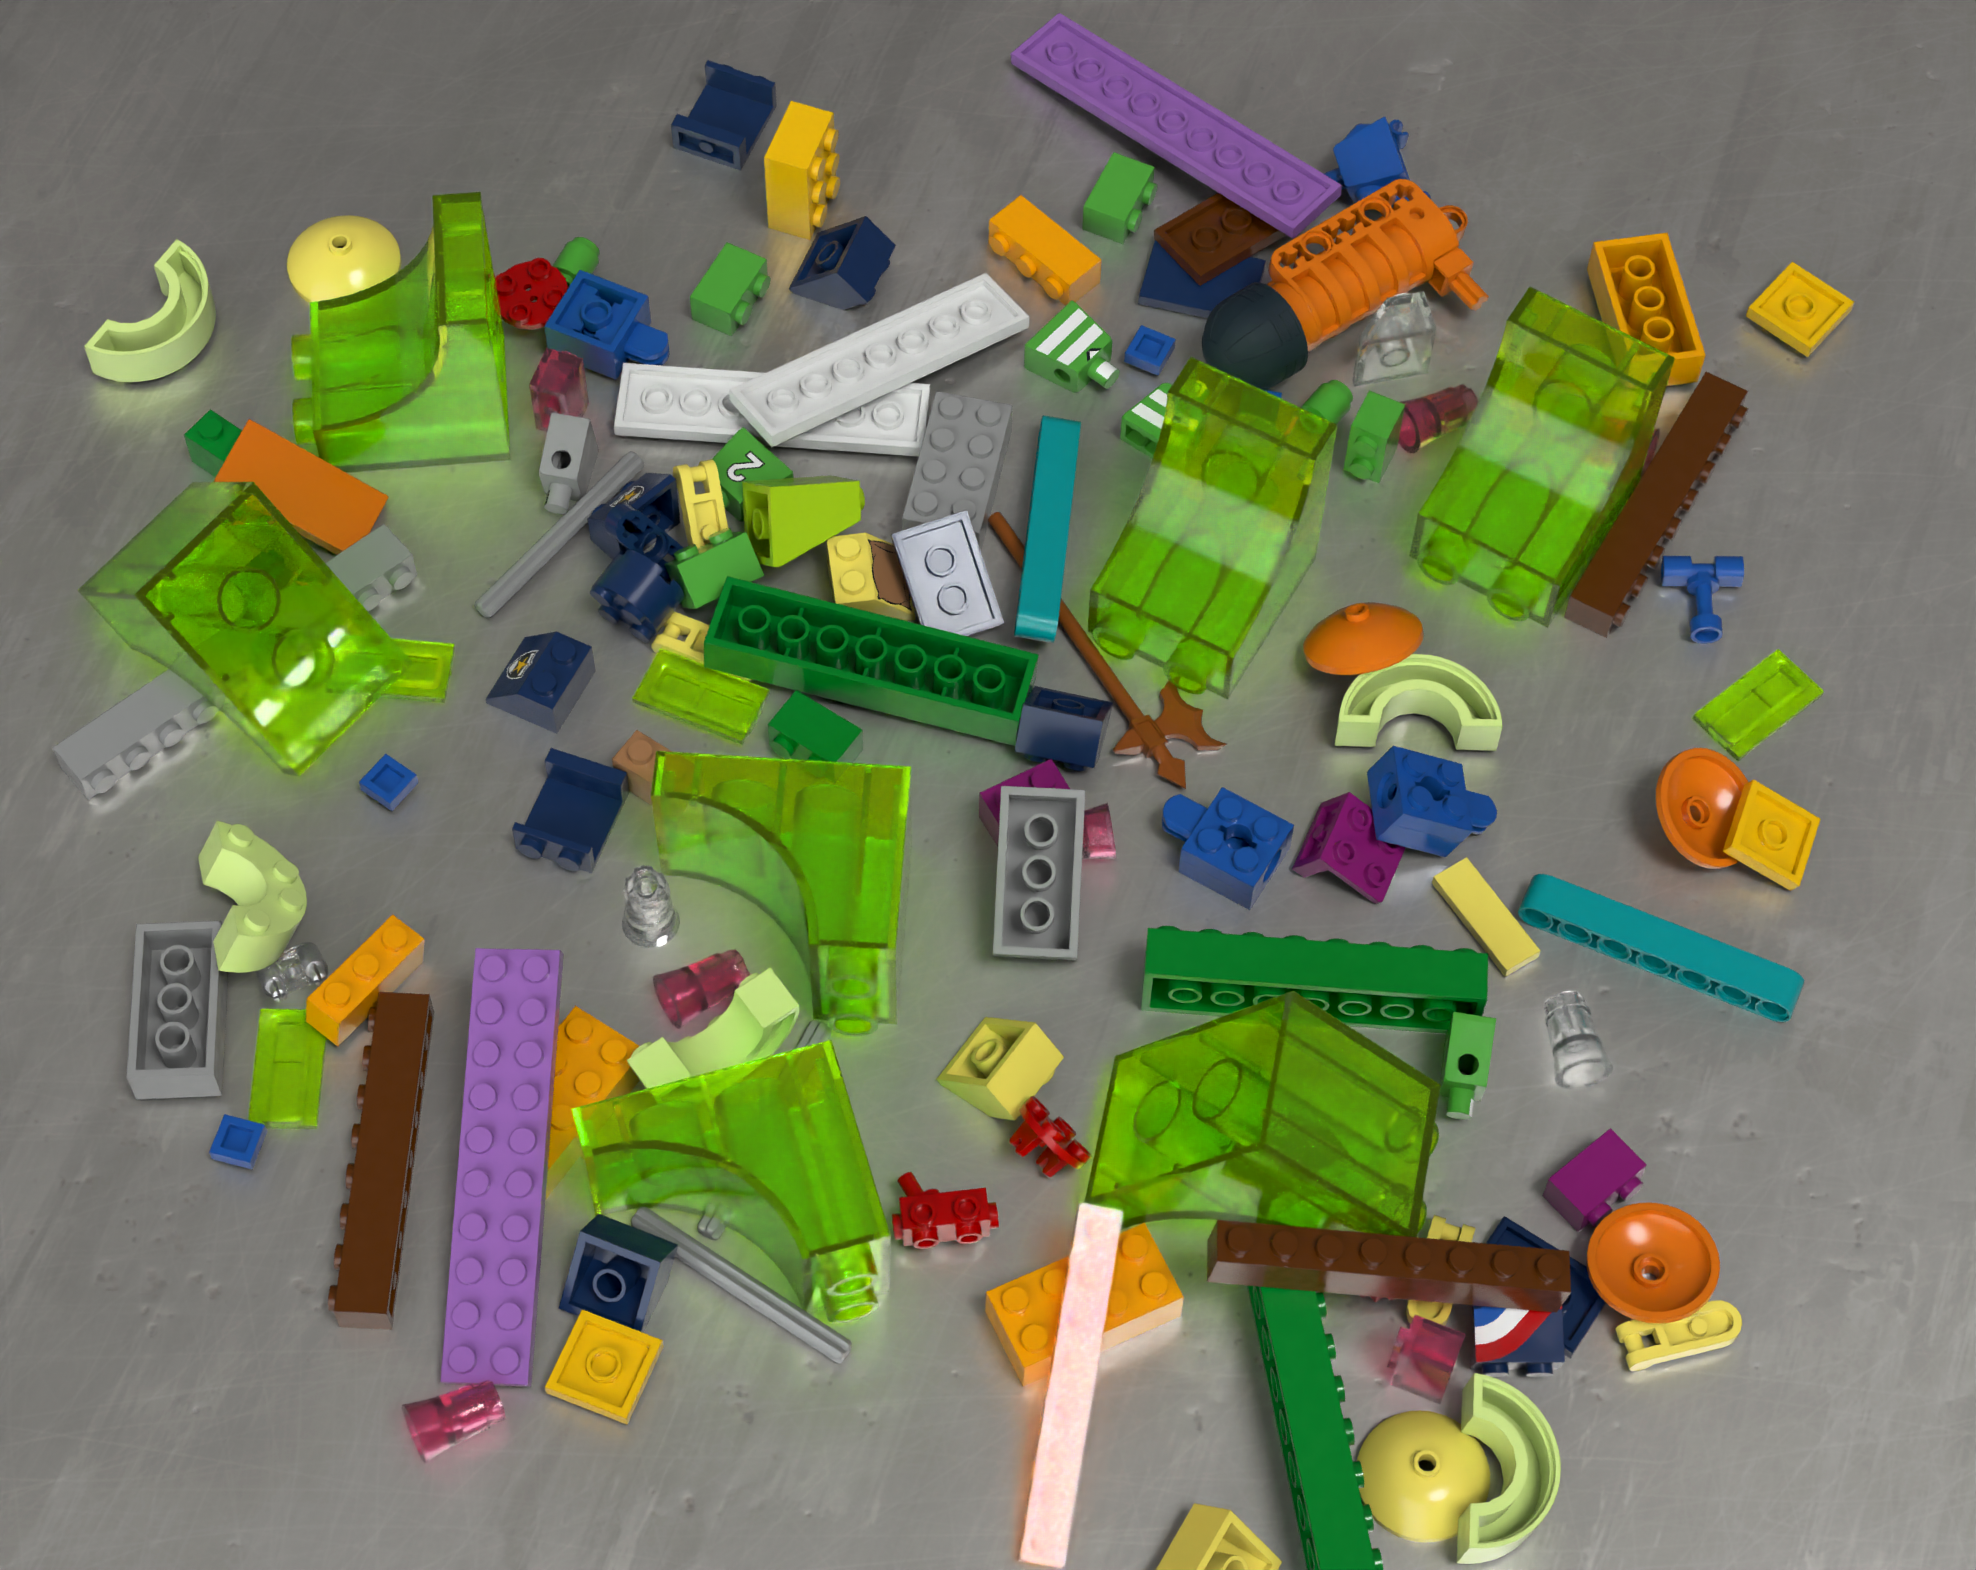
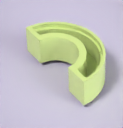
M176 239L154 264L161 291L168 297L163 307L150 318L136 323H119L107 319L85 344L84 348L94 374L118 382L149 381L184 368L206 346L215 325V303L206 270L197 254L186 244Z
M1411 654L1406 659L1390 667L1360 674L1352 682L1341 703L1334 745L1375 747L1377 735L1386 722L1399 715L1415 713L1430 716L1442 723L1452 735L1456 750L1496 751L1503 727L1502 717L1491 691L1470 670L1442 657Z
M217 821L198 856L203 885L220 890L238 904L231 907L213 941L218 971L235 973L258 971L275 963L286 949L306 911L307 896L305 887L298 875V868L274 847L254 835L250 828L242 824L231 825Z
M768 968L761 974L753 973L746 977L740 983L739 988L734 991L733 1000L727 1010L711 1020L707 1028L692 1037H685L678 1042H667L664 1037H661L654 1043H644L632 1053L631 1058L627 1059V1062L660 1107L678 1110L701 1104L737 1085L775 1053L796 1023L799 1014V1004L771 968Z
M1474 1373L1462 1389L1461 1433L1480 1439L1492 1449L1501 1464L1503 1485L1499 1497L1489 1502L1470 1503L1459 1517L1457 1563L1462 1564L1491 1561L1510 1553L1520 1546L1551 1509L1558 1493L1561 1475L1560 1454L1556 1438L1538 1407L1527 1396L1508 1383L1491 1376Z

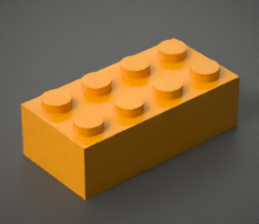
M1668 233L1593 242L1587 272L1623 392L1698 382L1706 355Z
M576 1005L558 1027L546 1199L640 1081L627 1062V1059L631 1058L632 1053L639 1045Z
M1144 1222L987 1291L985 1312L1024 1387L1181 1317L1184 1296Z

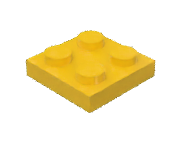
M1791 262L1748 307L1746 317L1806 357H1809L1851 312L1854 301L1799 265Z
M1753 779L1744 785L1723 852L1792 891L1800 886L1821 819Z
M582 1309L545 1385L546 1393L628 1425L664 1347L663 1340Z

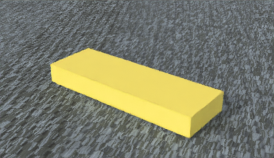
M1467 857L1433 876V886L1483 950L1488 953L1490 959L1505 977L1539 957L1540 949Z

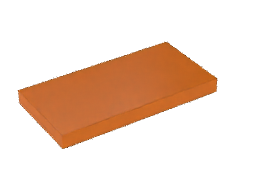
M248 419L211 485L336 555L370 533L389 498L386 494L251 419Z

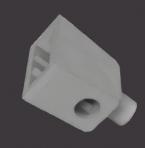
M551 413L539 468V477L544 492L547 495L544 508L552 513L566 514L570 500L579 501L587 492L599 451L590 419Z

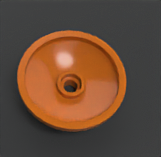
M1375 602L1356 603L1335 611L1317 623L1304 640L1303 650L1306 661L1310 666L1319 671L1337 675L1363 674L1390 667L1409 657L1421 645L1424 632L1419 618L1404 608Z
M1692 748L1673 756L1665 764L1659 775L1656 787V807L1661 826L1679 853L1701 867L1721 869L1739 862L1724 853L1723 849L1744 785L1748 783V780L1730 759L1714 750Z
M1647 1202L1619 1208L1606 1216L1598 1224L1588 1244L1586 1256L1587 1271L1596 1292L1614 1310L1634 1320L1647 1323H1669L1687 1318L1700 1310L1709 1301L1718 1282L1720 1259L1713 1238L1698 1220L1688 1213L1669 1205ZM1643 1274H1652L1656 1277V1280L1645 1279Z

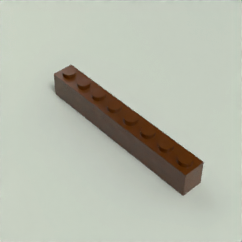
M1705 372L1571 593L1564 618L1605 638L1608 637L1614 625L1618 627L1623 625L1631 609V606L1627 603L1632 596L1639 598L1648 581V577L1645 576L1646 571L1649 567L1655 570L1664 555L1665 548L1662 545L1665 539L1672 541L1675 538L1682 523V519H1679L1680 514L1683 510L1689 513L1699 495V491L1695 490L1699 482L1707 484L1716 466L1712 462L1716 455L1722 457L1731 442L1732 436L1729 435L1732 427L1736 429L1741 427L1749 408L1743 406L1748 393L1747 390L1709 372Z
M379 992L377 1007H370L368 1030L373 1032L371 1046L365 1045L362 1061L363 1070L367 1071L366 1084H360L357 1092V1108L362 1110L360 1124L354 1123L351 1135L352 1149H356L355 1163H348L346 1169V1189H351L349 1203L342 1204L340 1211V1228L345 1230L343 1244L336 1245L334 1253V1268L339 1270L337 1285L330 1286L328 1296V1309L334 1312L339 1327L392 1330L434 1020V1009L430 994Z
M1218 1219L1207 1240V1282L1556 1313L1571 1293L1569 1251Z

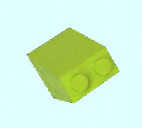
M828 475L742 481L744 532L747 533L760 564L781 567L861 521V511L864 509L865 496L858 480Z

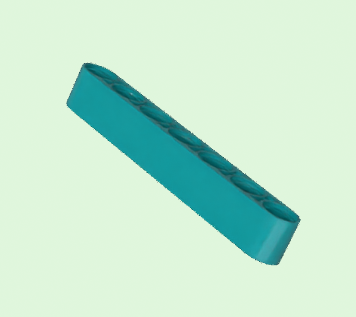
M1044 415L1041 419L1014 637L1050 643L1055 641L1081 421Z
M1536 874L1532 877L1518 910L1520 919L1532 927L1776 1022H1786L1791 1019L1804 986L1803 977L1790 968L1547 874Z

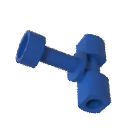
M1663 556L1661 562V585L1687 586L1688 592L1696 596L1697 616L1690 620L1691 639L1702 644L1720 640L1723 636L1722 619L1718 615L1713 614L1712 594L1716 593L1719 587L1742 586L1744 579L1743 556H1715L1713 564L1692 563L1691 556Z

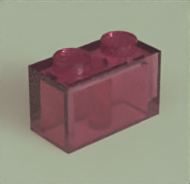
M546 348L529 383L536 429L545 432L548 431L551 413L582 418L589 405L583 358L577 357L568 351L559 352Z
M1414 1315L1409 1329L1403 1326L1400 1327L1392 1348V1354L1387 1367L1395 1371L1390 1385L1441 1404L1466 1334Z

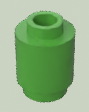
M575 237L572 241L565 244L553 267L557 268L566 278L569 288L579 270L593 274L599 264L598 257L600 251L592 241L583 237Z
M1330 380L1328 383L1321 384L1298 410L1300 424L1303 429L1312 435H1328L1351 408L1353 395L1350 389L1338 380Z

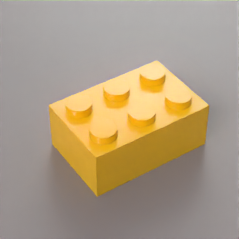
M790 101L764 156L768 228L811 240L816 227L821 228L827 215L826 205L830 198H836L840 187V178L836 177L840 156L835 153L839 131L834 129L833 112Z

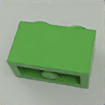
M1113 152L1083 206L1082 229L1124 244L1130 231L1135 233L1139 228L1144 205H1151L1155 198L1158 187L1156 183H1153L1155 167Z
M726 242L690 296L692 320L733 336L739 325H744L748 321L752 312V306L757 298H762L769 288L771 278L768 276L767 259Z
M1369 390L1351 424L1344 470L1351 472L1358 478L1380 483L1397 450L1405 404Z
M730 528L720 530L708 537L710 543L697 548L696 544L684 547L674 553L676 559L664 564L671 581L674 579L684 592L685 598L681 602L683 608L697 609L718 599L727 576L749 582L765 576L746 532H732Z

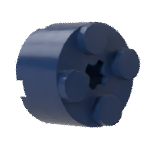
M623 549L618 552L593 584L590 591L591 596L601 604L598 612L603 618L615 625L620 620L630 626V632L645 643H648L652 637L657 635L683 601L685 595L680 585L674 579L668 584L660 576L664 569L646 556L630 549L625 554Z

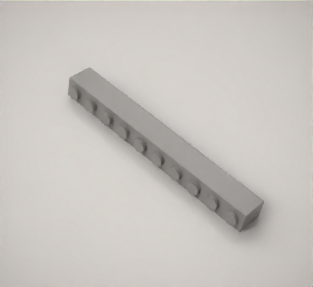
M385 524L381 525L52 747L60 768L88 800L98 793L108 791L124 775L132 770L143 767L152 756L165 747L177 744L184 734L199 724L209 722L225 706L233 701H239L244 698L250 689L265 679L276 676L285 665L297 657L310 653L316 644L329 635L342 631L348 622L363 612L373 610L382 599L395 590L405 588L417 576L413 554Z

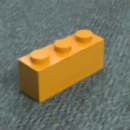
M1022 195L1018 196L989 219L988 243L993 251L1000 256H1005L1014 263L1022 275L1027 278L1031 277L1040 284L1052 299H1058L1065 306L1071 300L1076 303L1100 283L1102 259Z
M392 914L306 998V1022L336 1046H339L368 1018L370 1007H377L379 992H394L423 963L425 939Z

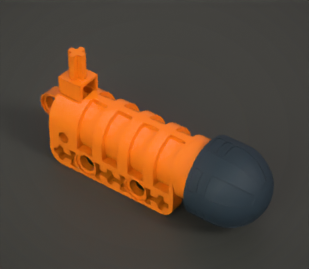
M1398 179L1277 248L1272 254L1268 267L1269 276L1272 281L1267 284L1260 282L1249 284L1221 301L1208 316L1202 336V351L1209 369L1217 379L1237 390L1257 392L1272 388L1301 371L1307 363L1308 353L1317 348L1322 342L1329 338H1334L1347 330L1352 324L1366 319L1376 313L1379 308L1396 301L1409 290L1419 287L1426 282L1441 297L1453 291L1471 310L1476 311L1480 309L1482 303L1486 302L1489 296L1469 276L1474 262L1461 248H1458L1459 241L1463 238L1468 224L1466 213L1453 205L1439 208L1414 182L1407 179ZM1396 195H1397V196H1398L1399 198H1401V199H1399V200H1397V201L1395 202V198H1396ZM1367 210H1377L1382 216L1374 221L1367 218L1364 212ZM1449 219L1455 221L1459 228L1454 230ZM1353 228L1352 234L1350 235L1347 231ZM1340 229L1343 233L1337 235L1338 230ZM1311 243H1317L1325 250L1318 254H1313L1308 251L1306 246ZM1292 263H1294L1293 269L1289 267Z

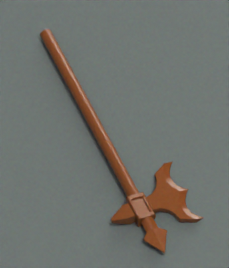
M995 512L988 518V522L1022 569L1025 546L1002 513ZM1061 598L1058 622L1129 721L1128 731L1113 748V752L1126 755H1137L1143 752L1146 758L1153 756L1159 763L1157 774L1186 789L1185 760L1174 758L1167 749L1169 743L1167 739H1182L1193 745L1198 751L1219 750L1227 745V743L1211 738L1204 731L1202 726L1203 709L1187 704L1180 697L1177 690L1179 676L1170 678L1160 692L1159 697L1163 704L1161 716L1154 721L1150 715L1144 716Z

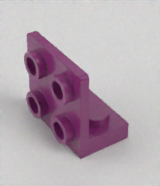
M1347 792L1320 804L1292 870L1303 878L1329 870L1371 902L1378 904L1383 902L1406 847L1376 840L1372 808L1352 793Z

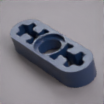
M622 503L613 507L605 520L607 533L627 550H634L664 569L660 576L671 582L664 565L668 562L663 558L669 554L676 559L674 553L684 547L642 512L629 504ZM626 519L631 525L636 527L633 533L627 531L622 525ZM655 534V546L649 552L644 553L643 545L645 540Z

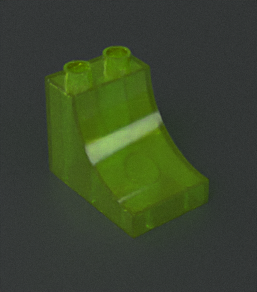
M481 192L432 195L433 226L424 247L407 266L390 278L365 290L334 299L310 302L311 334L292 335L291 338L295 379L297 382L312 380V397L295 398L292 403L293 425L297 445L316 444L319 458L346 473L511 460L505 334Z
M1529 287L1506 321L1496 360L1468 426L1438 482L1418 512L1409 556L1417 560L1419 568L1430 579L1444 585H1454L1460 582L1487 596L1490 606L1501 616L1518 622L1529 618L1548 628L1582 577L1639 483L1675 358L1537 289Z
M1190 357L1167 393V404L1161 433L1151 465L1133 510L1112 553L1090 589L1087 631L1092 633L1095 643L1104 652L1115 658L1130 660L1137 655L1162 667L1167 679L1182 691L1199 695L1203 694L1207 689L1225 699H1229L1316 559L1337 424Z
M192 482L77 590L132 650L139 651L161 663L200 692L234 722L284 774L300 776L414 664L254 482Z
M656 751L651 801L661 875L682 876L722 886L743 896L767 913L786 933L804 964L812 993L813 1019L827 1020V1025L830 1029L850 1036H863L874 1033L878 1029V1023L897 1025L912 853L911 766Z
M1295 991L1282 994L1115 1056L1083 1207L1120 1229L1144 1222L1170 1219H1218L1417 1237L1427 1215L1423 1194L1429 1157L1433 1153L1439 1138V1129L1435 1123L1441 1085Z
M832 1040L571 1109L583 1172L595 1217L598 1214L606 1215L618 1211L639 1209L640 1207L678 1210L700 1216L705 1215L709 1218L715 1217L721 1220L720 1223L740 1233L758 1246L776 1264L790 1283L803 1310L809 1314L825 1310L828 1321L831 1323L851 1322L870 1315L879 1308L877 1295L889 1292L891 1235Z

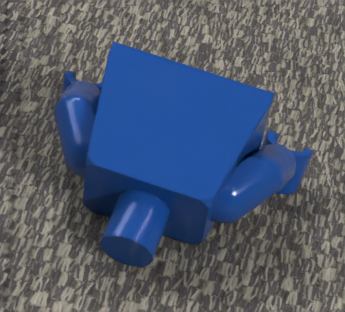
M1386 117L1372 124H1357L1333 148L1339 167L1323 174L1341 184V190L1346 188L1354 204L1395 180H1410L1400 149L1406 146L1409 134L1408 132H1402L1403 124L1400 120H1393L1389 124ZM1423 191L1431 199L1430 194L1426 191ZM1396 195V198H1395V202H1396L1397 200L1401 199V198H1399L1397 195Z

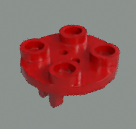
M535 258L532 261L516 264L497 275L493 282V300L496 312L505 323L518 329L534 330L545 326L567 291L568 286L566 278L557 268L551 266L548 260Z
M1031 1096L1020 1107L1019 1112L1025 1121L1010 1138L1009 1143L1016 1148L1015 1152L1021 1157L1026 1156L1038 1145L1042 1148L1047 1145L1046 1149L1036 1160V1164L1043 1168L1042 1173L1047 1177H1052L1067 1164L1080 1170L1092 1158V1155L1080 1142L1075 1139L1072 1141L1076 1136L1073 1128L1059 1116L1054 1121L1048 1117L1050 1112L1037 1098Z

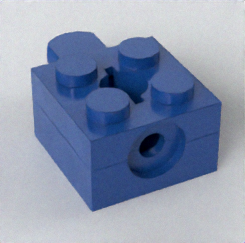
M579 270L544 326L549 354L616 380L622 372L623 363H627L629 359L641 364L664 365L670 355L668 334L650 327L651 315L648 295Z
M1392 746L1367 771L1376 840L1447 857L1471 833L1476 835L1482 834L1497 818L1496 806L1489 796L1466 790L1461 763Z
M1224 787L1220 789L1208 808L1181 794L1175 795L1165 802L1162 816V829L1166 833L1185 842L1181 848L1178 872L1248 910H1251L1291 847L1294 829L1292 823Z

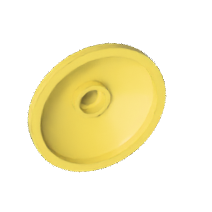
M353 215L334 216L311 225L296 238L287 257L288 276L298 295L316 307L331 311L355 310L378 301L394 286L401 270L400 249L391 232L374 220Z
M1421 1410L1396 1414L1378 1424L1369 1433L1360 1448L1357 1461L1359 1460L1364 1476V1488H1359L1362 1504H1369L1373 1519L1382 1528L1400 1538L1425 1543L1452 1538L1458 1535V1519L1470 1503H1483L1487 1501L1490 1489V1468L1485 1452L1475 1437L1461 1433V1424L1446 1415ZM1422 1460H1428L1433 1464L1434 1469L1432 1471H1424L1419 1467L1418 1463Z

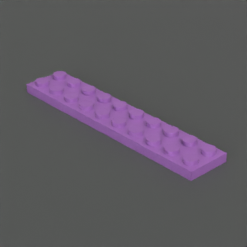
M1061 13L1054 16L1011 53L1012 65L1292 239L1341 196L1342 185Z
M475 948L440 1380L444 1384L532 1387L564 957L561 950Z

